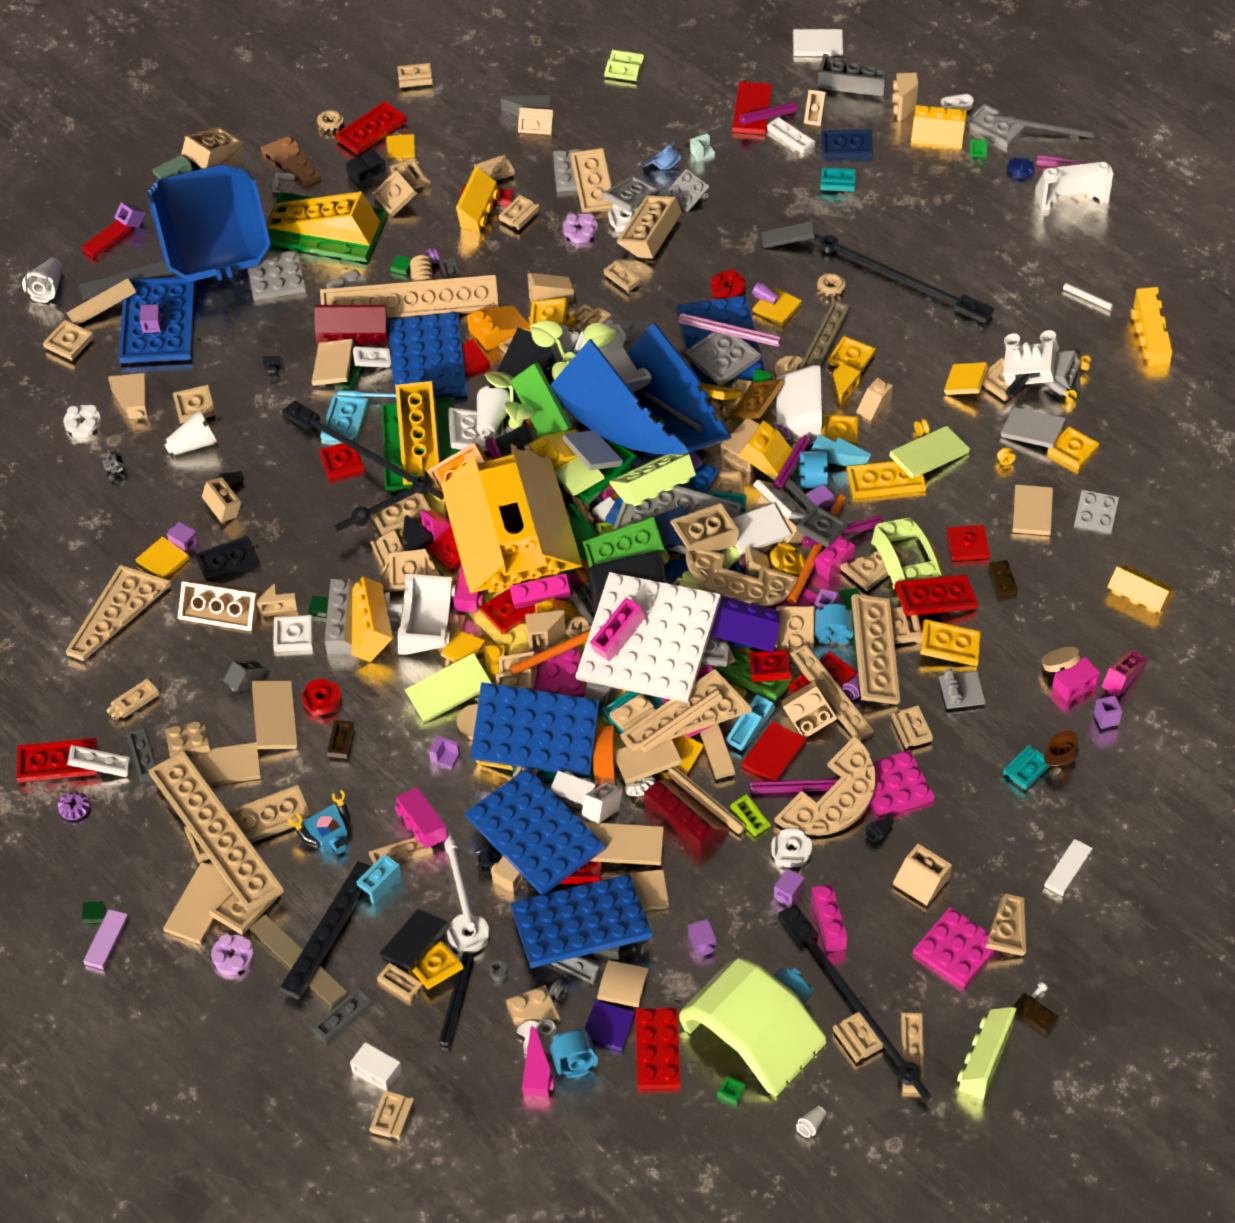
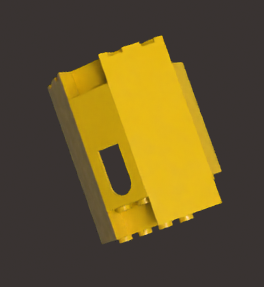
M512 444L511 456L476 463L473 453L465 465L461 464L452 472L453 476L450 479H445L441 483L447 513L470 593L488 589L489 593L500 592L510 588L512 585L561 575L565 570L582 567L550 457L537 456L536 452L527 449L524 451L519 450ZM517 502L524 528L517 534H510L505 530L499 506Z

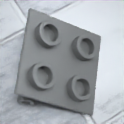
M685 169L664 195L676 197L679 207L688 213L700 198L707 199L709 197L707 190L710 186Z
M1082 490L1074 526L1112 533L1119 497Z
M947 668L944 675L939 676L946 709L985 704L977 671L956 674L952 668Z

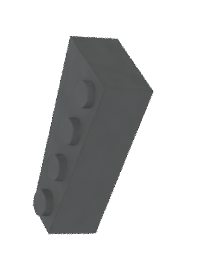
M823 53L818 74V89L884 96L887 70L870 65L863 67L855 61L851 63L844 62L843 58L836 57V59L829 58L828 54Z

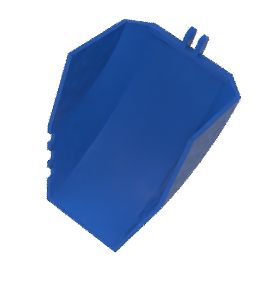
M220 164L157 179L154 185L151 186V189L146 192L167 269L188 282L216 276L219 281L222 280V274L227 273V276L231 278L233 277V271L257 266L271 245L256 181L247 169Z
M653 323L627 354L637 371L645 368L652 377L650 383L642 389L702 425L704 429L701 433L641 396L634 395L592 339L585 343L551 384L556 398L577 420L603 438L629 449L662 455L687 454L732 438L722 419L718 420L714 414L716 411L715 406H710L707 402L708 394L706 390L701 391L699 387L701 381L656 323Z

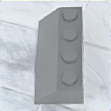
M350 579L330 580L325 632L327 655L352 654V588L356 582Z

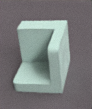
M708 133L690 139V152L697 162L715 156V152L710 146V136Z

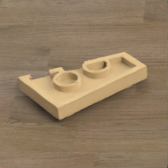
M893 545L892 547L895 550L900 565L908 561V556ZM878 551L874 552L872 556L857 558L855 562L850 564L847 562L843 563L840 567L844 573L866 591L888 576Z
M1010 894L1002 896L984 948L1020 956L1026 953L1023 897Z

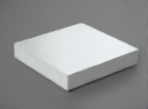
M312 615L274 617V652L313 650Z

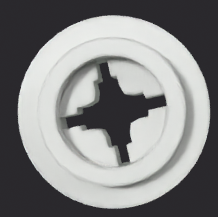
M651 775L627 784L624 789L627 795L641 796L656 781Z

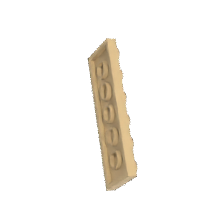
M854 594L851 600L861 700L897 705L900 702L890 599Z
M298 785L227 811L250 843L292 828L288 824V819L291 818L294 823H297V818L294 816L296 813L302 817V821L312 816ZM184 827L197 862L200 863L208 860L209 857L187 827Z

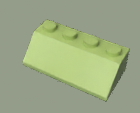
M689 454L663 455L609 482L625 503L637 506L644 503V500L647 498L659 496V492L674 489V485L678 483L689 482L690 478L696 474Z
M1016 1008L992 1009L988 1017L983 1016L980 1024L982 1031L980 1035L976 1033L972 1046H975L973 1052H968L965 1060L967 1067L965 1070L961 1069L957 1079L960 1082L959 1091L984 1100L1013 1030Z

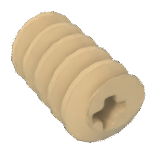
M418 255L411 260L412 282L433 280L432 260L430 257Z

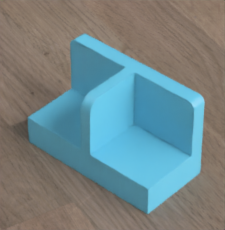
M383 854L357 880V886L370 894L371 902L376 904L401 878L400 865Z

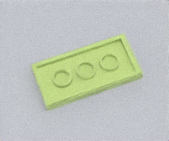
M945 426L890 451L889 456L913 479L968 454L970 448L948 426Z
M472 653L405 689V692L423 723L478 695L481 682L491 683L475 654Z

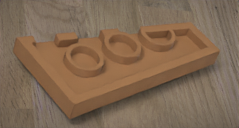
M291 135L261 147L262 153L268 154L271 160L278 162L285 171L288 170L294 174L295 178L303 185L309 186L321 181L320 174Z

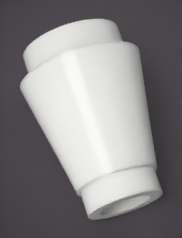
M816 1106L801 1117L796 1125L798 1132L804 1137L815 1135L826 1116V1111L822 1107Z

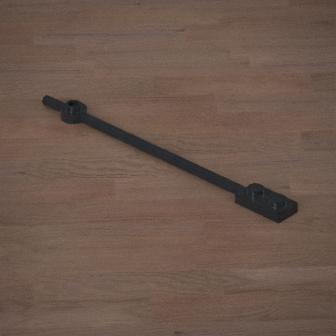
M814 233L815 238H811L821 243V249L825 252L838 251L955 304V311L984 324L994 313L993 307L963 294L960 298L955 297L838 244V239L833 235L822 237Z
M293 401L282 410L284 417L309 430L314 426L413 483L416 493H430L441 500L444 499L443 492L432 486L431 479L428 476L416 477L321 423L318 413L297 401Z
M523 425L496 438L495 441L502 457L512 453L511 444L520 449L532 443L534 439L526 425ZM484 451L487 458L490 457L489 451ZM414 487L368 509L361 506L356 507L352 511L350 518L334 525L335 530L339 532L353 524L359 527L365 526L369 522L371 515L415 494ZM358 513L364 514V518L358 517Z
M794 904L779 912L778 918L799 946L802 947L807 944L855 1009L860 1012L882 1042L885 1049L899 1066L900 1081L905 1085H913L923 1100L928 1101L932 1096L920 1081L921 1071L919 1066L912 1062L906 1063L815 942V939L818 938V932L799 907ZM911 1070L913 1073H907L906 1071Z

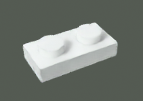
M354 347L353 349L355 366L389 368L391 365L390 352L387 348Z

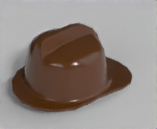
M1066 730L1057 733L1051 738L1044 755V761L1047 765L1067 766L1077 758L1079 748L1076 733Z

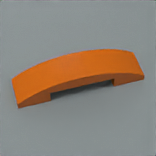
M614 725L597 727L595 729L593 766L596 788L605 782L617 786L614 765Z

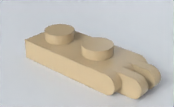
M146 679L112 701L111 706L107 709V713L114 720L119 717L125 718L159 696V691Z

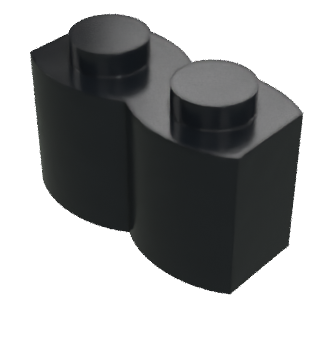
M369 150L360 157L353 158L346 163L347 174L357 184L365 183L386 170L385 160L374 150Z

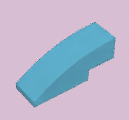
M820 434L811 451L826 452L827 462L842 466L867 464L871 456L870 453L839 437L834 442Z
M756 694L750 704L752 712L739 717L725 740L726 743L740 751H743L751 743L776 708L773 702Z

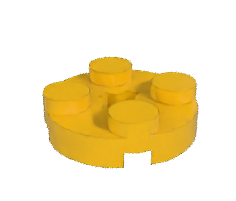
M786 543L778 544L770 552V559L774 565L773 570L795 577L799 576L805 564V559L801 553L798 555L795 552L796 548Z

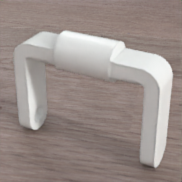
M277 173L271 185L272 195L275 197L279 196L280 191H277L279 179L294 180V174Z

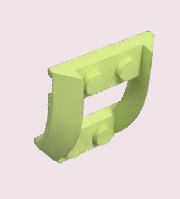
M910 517L879 523L875 526L871 544L876 547L884 562L888 576L891 577L893 583V590L895 589L896 581L946 576L933 542L926 532ZM918 537L927 552L930 562L901 567L890 542Z

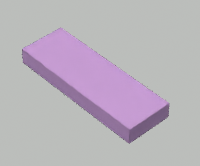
M111 909L108 910L85 956V965L104 970L129 919L128 914Z

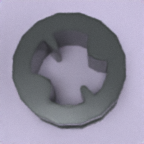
M495 960L488 967L489 975L493 980L501 981L507 977L508 970L505 962ZM501 967L502 972L495 974L494 969Z
M558 979L552 985L549 994L555 996V999L560 1001L567 994L569 985L567 983L563 984V981Z

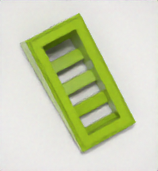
M748 794L730 805L729 810L746 825L747 830L754 837L771 827V824ZM745 806L746 809L742 811L740 808ZM750 811L752 814L746 817L745 814ZM753 817H756L757 820L753 821L752 823L749 821ZM760 822L763 824L757 829H755L754 827L756 824Z

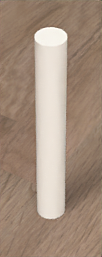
M1065 283L1063 290L1110 311L1113 308L1112 303Z

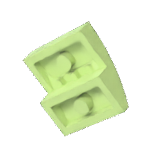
M612 50L604 76L637 81L644 62V55Z
M578 457L554 470L557 481L563 485L566 492L573 496L605 479L599 469L589 470Z

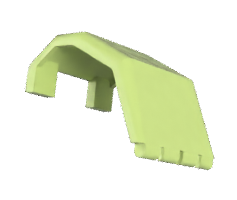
M744 957L727 962L680 1012L679 1018L685 1032L691 1034L701 1023L707 1026L741 1055L766 1091L775 1096H778L787 1086L786 1081L790 1083L801 1071L800 1067L804 1068L814 1057L813 1052L817 1054L826 1044V1035L796 993L762 966Z

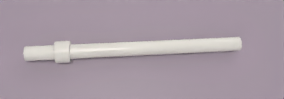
M446 829L447 840L445 842V849L449 853L467 928H473L474 921L457 855V842L453 839L452 830Z

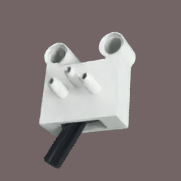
M1044 331L1040 335L1041 344L1029 345L1024 343L1022 345L1018 334H1009L1005 337L1006 352L1003 374L1006 385L1009 386L1005 391L1009 398L1015 397L1024 384L1054 382L1056 352L1059 350L1058 340L1054 331Z

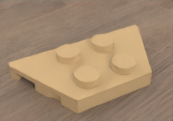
M421 549L389 553L385 561L386 564L379 574L381 577L378 582L382 584L385 593L405 590L406 574L441 575L428 551Z

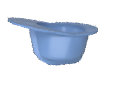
M675 141L646 161L643 167L651 163L664 170L673 167L681 158L673 146Z

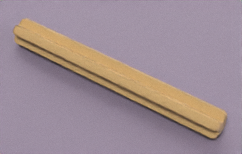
M718 690L713 691L639 743L641 750L646 753L720 702L723 699L722 694Z
M676 767L668 770L667 776L733 831L737 834L744 831L746 825L680 770Z

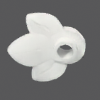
M544 1019L540 1022L527 1021L518 1027L517 1032L526 1038L523 1045L524 1053L527 1054L531 1026L536 1028L544 1053L546 1055L551 1053L550 1046L554 1035L557 1033V1027L553 1021L549 1019ZM548 1028L550 1032L544 1033L542 1030Z

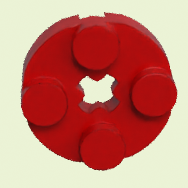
M729 269L712 276L711 293L715 298L743 296L746 282L743 276L738 274L736 270Z
M323 678L315 679L305 686L304 692H302L303 705L313 716L325 715L340 707V688L333 681L329 682ZM320 694L326 696L324 699H318Z

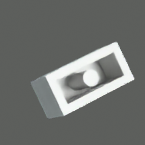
M558 771L550 791L565 805L582 811L585 794L595 789L596 784H593L587 778H577L568 771Z
M605 782L585 794L582 817L589 819L590 822L600 823L619 811L623 789Z
M366 1042L350 1062L352 1072L385 1091L391 1088L402 1073L401 1063L397 1057L391 1054L387 1055L378 1046H371Z

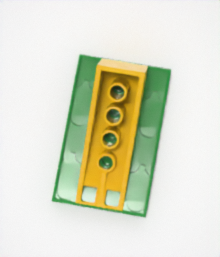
M280 191L266 222L271 247L318 253L322 256L340 257L343 260L368 262L388 213L385 209L371 207L363 192L316 198Z
M432 381L395 385L397 403L382 405L384 459L416 477L428 476L430 478L427 473L428 469L458 452V449L451 448L448 420L449 408H455L454 397L436 399ZM384 467L386 491L413 487V483Z

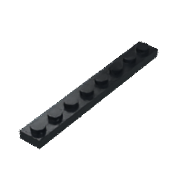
M357 861L280 986V992L298 1000L300 999L365 892L357 886V880L371 867L370 865Z

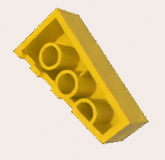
M1158 287L1137 289L1134 306L1130 311L1131 319L1135 321V332L1139 334V345L1143 346V357L1147 359L1148 366L1170 364L1172 356L1168 331H1165V317H1161V300L1157 301Z
M363 576L352 588V655L371 662L393 637L383 586L381 583Z

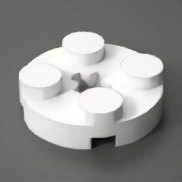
M614 204L608 212L609 223L617 232H623L638 208L628 212Z
M94 405L71 406L67 409L64 417V425L66 430L71 432L73 436L87 437L92 435V431L96 428L97 430L100 428L101 418Z
M793 828L784 829L773 838L771 853L776 864L780 866L802 867L807 864L808 859L811 857L812 842L801 830ZM790 845H794V848L797 849L794 851H789L787 848H789Z
M463 914L458 915L451 921L447 931L448 941L459 954L462 955L465 951L477 952L488 944L489 928L482 917L472 916L474 921L473 928L466 927ZM466 930H468L469 932H474L469 937L464 936Z

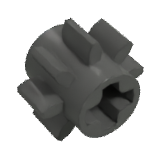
M114 450L104 454L106 459L102 460L105 470L111 471L112 474L124 470L122 465L126 462L122 453Z

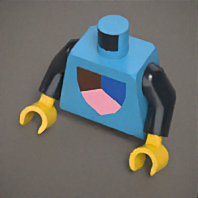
M340 790L342 795L340 800L335 798L334 793L332 794L333 801L338 804L337 807L333 804L304 821L296 813L294 816L297 818V823H294L291 818L288 819V824L296 827L295 831L305 845L315 849L319 848L322 852H327L333 848L337 854L346 850L344 842L348 839L347 832L350 830L351 816L346 803L343 802L345 794L342 790Z

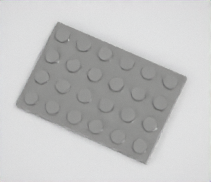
M674 485V489L659 492V496L647 498L644 500V503L637 506L623 501L613 531L681 506L685 508L688 514L721 503L729 516L734 518L739 516L742 504ZM684 543L668 549L686 555ZM726 549L713 552L725 555Z

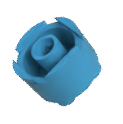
M822 451L800 452V463H803V465H799V475L803 476V478H800V488L813 489L822 484L827 487V453Z
M840 604L824 605V609L820 611L818 608L815 611V637L818 639V643L823 645L830 642H838L840 645L848 644L849 640L853 637V611L851 609L850 611L846 610V606Z
M779 968L773 975L796 993L804 1005L814 993L813 987L801 978V973L795 968L790 970Z
M584 1028L554 1035L550 1052L559 1075L561 1073L565 1074L566 1078L580 1077L589 1073V1068L592 1065L594 1067L597 1065L598 1057L591 1036L586 1033Z

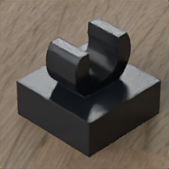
M263 356V365L265 369H268L269 376H277V369H283L281 356Z

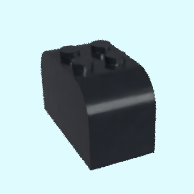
M517 328L498 371L508 373L515 378L534 363H539L550 384L554 380L552 368L557 363L551 346L541 347L537 345L530 331ZM491 384L490 388L495 389V386ZM508 387L503 388L510 393V389ZM514 389V402L522 404Z

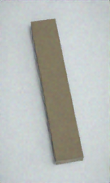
M833 300L799 369L812 365H820L821 367L849 312V305Z
M266 915L250 927V931L292 969L303 950ZM319 966L308 984L331 1008L348 995L347 991L321 966Z

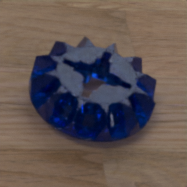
M1022 156L1020 159L1014 157L1013 160H1009L1007 165L1008 173L1015 178H1027L1033 174L1035 168L1033 162L1029 161V158L1023 159Z

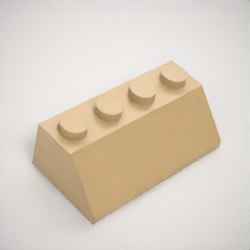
M646 195L618 238V244L637 257L653 258L682 213L676 197Z
M195 579L184 580L181 585L178 619L252 631L259 612L257 599L261 596L262 590Z

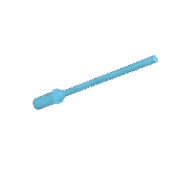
M358 390L338 391V395L358 398L363 396L396 397V394L362 393Z

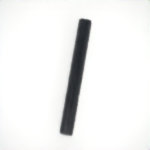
M465 951L461 957L460 962L464 969L457 972L439 1038V1043L442 1046L448 1047L451 1045L474 959L471 952Z

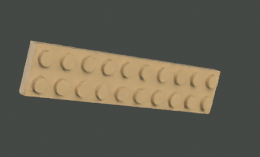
M496 275L320 289L321 305H386L388 320L450 312L465 314L473 313L481 308L498 307Z
M184 751L148 770L149 775L248 913L284 893L280 883Z

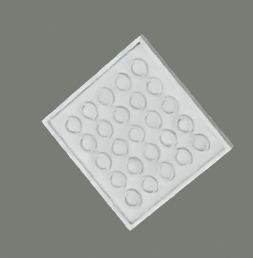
M609 572L575 676L576 679L689 703L720 604L721 595ZM627 597L641 606L645 618L614 657L607 661L594 652L590 641Z

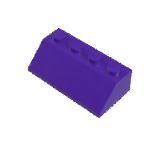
M721 596L710 636L773 653L780 625L779 611L757 606L754 603L742 602L736 598Z

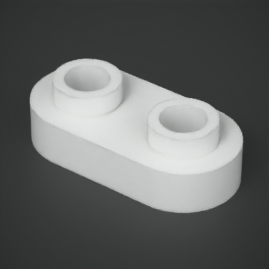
M968 94L949 96L941 100L940 107L967 111L973 107L974 99Z

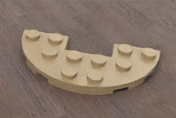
M686 548L687 566L694 579L706 591L717 593L721 596L736 598L739 601L754 603L761 607H769L785 600L797 582L798 577L762 566L758 579L722 568L725 555L713 551H688Z
M855 736L828 763V767L841 778L817 803L801 791L775 818V822L785 829L801 830L804 832V835L821 836L841 831L852 825L863 815L873 797L875 770L869 752Z

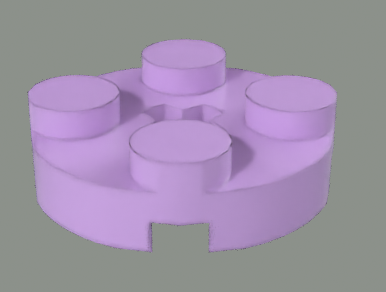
M569 214L563 223L564 236L570 238L571 242L586 243L590 241V238L597 235V222L592 214Z
M222 935L213 946L211 952L216 969L226 975H236L239 971L248 969L254 959L251 942L240 935ZM235 951L236 954H238L237 956L229 958L230 952Z

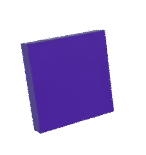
M595 1001L584 1029L591 1036L593 1044L622 1052L635 1018V1012Z

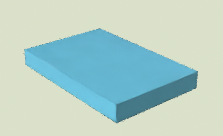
M333 394L324 424L357 443L369 405V399ZM321 432L320 436L322 440L340 442L335 438L329 436L328 434Z

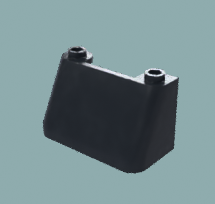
M649 552L595 564L587 571L594 617L609 572L669 584L663 558L657 552Z

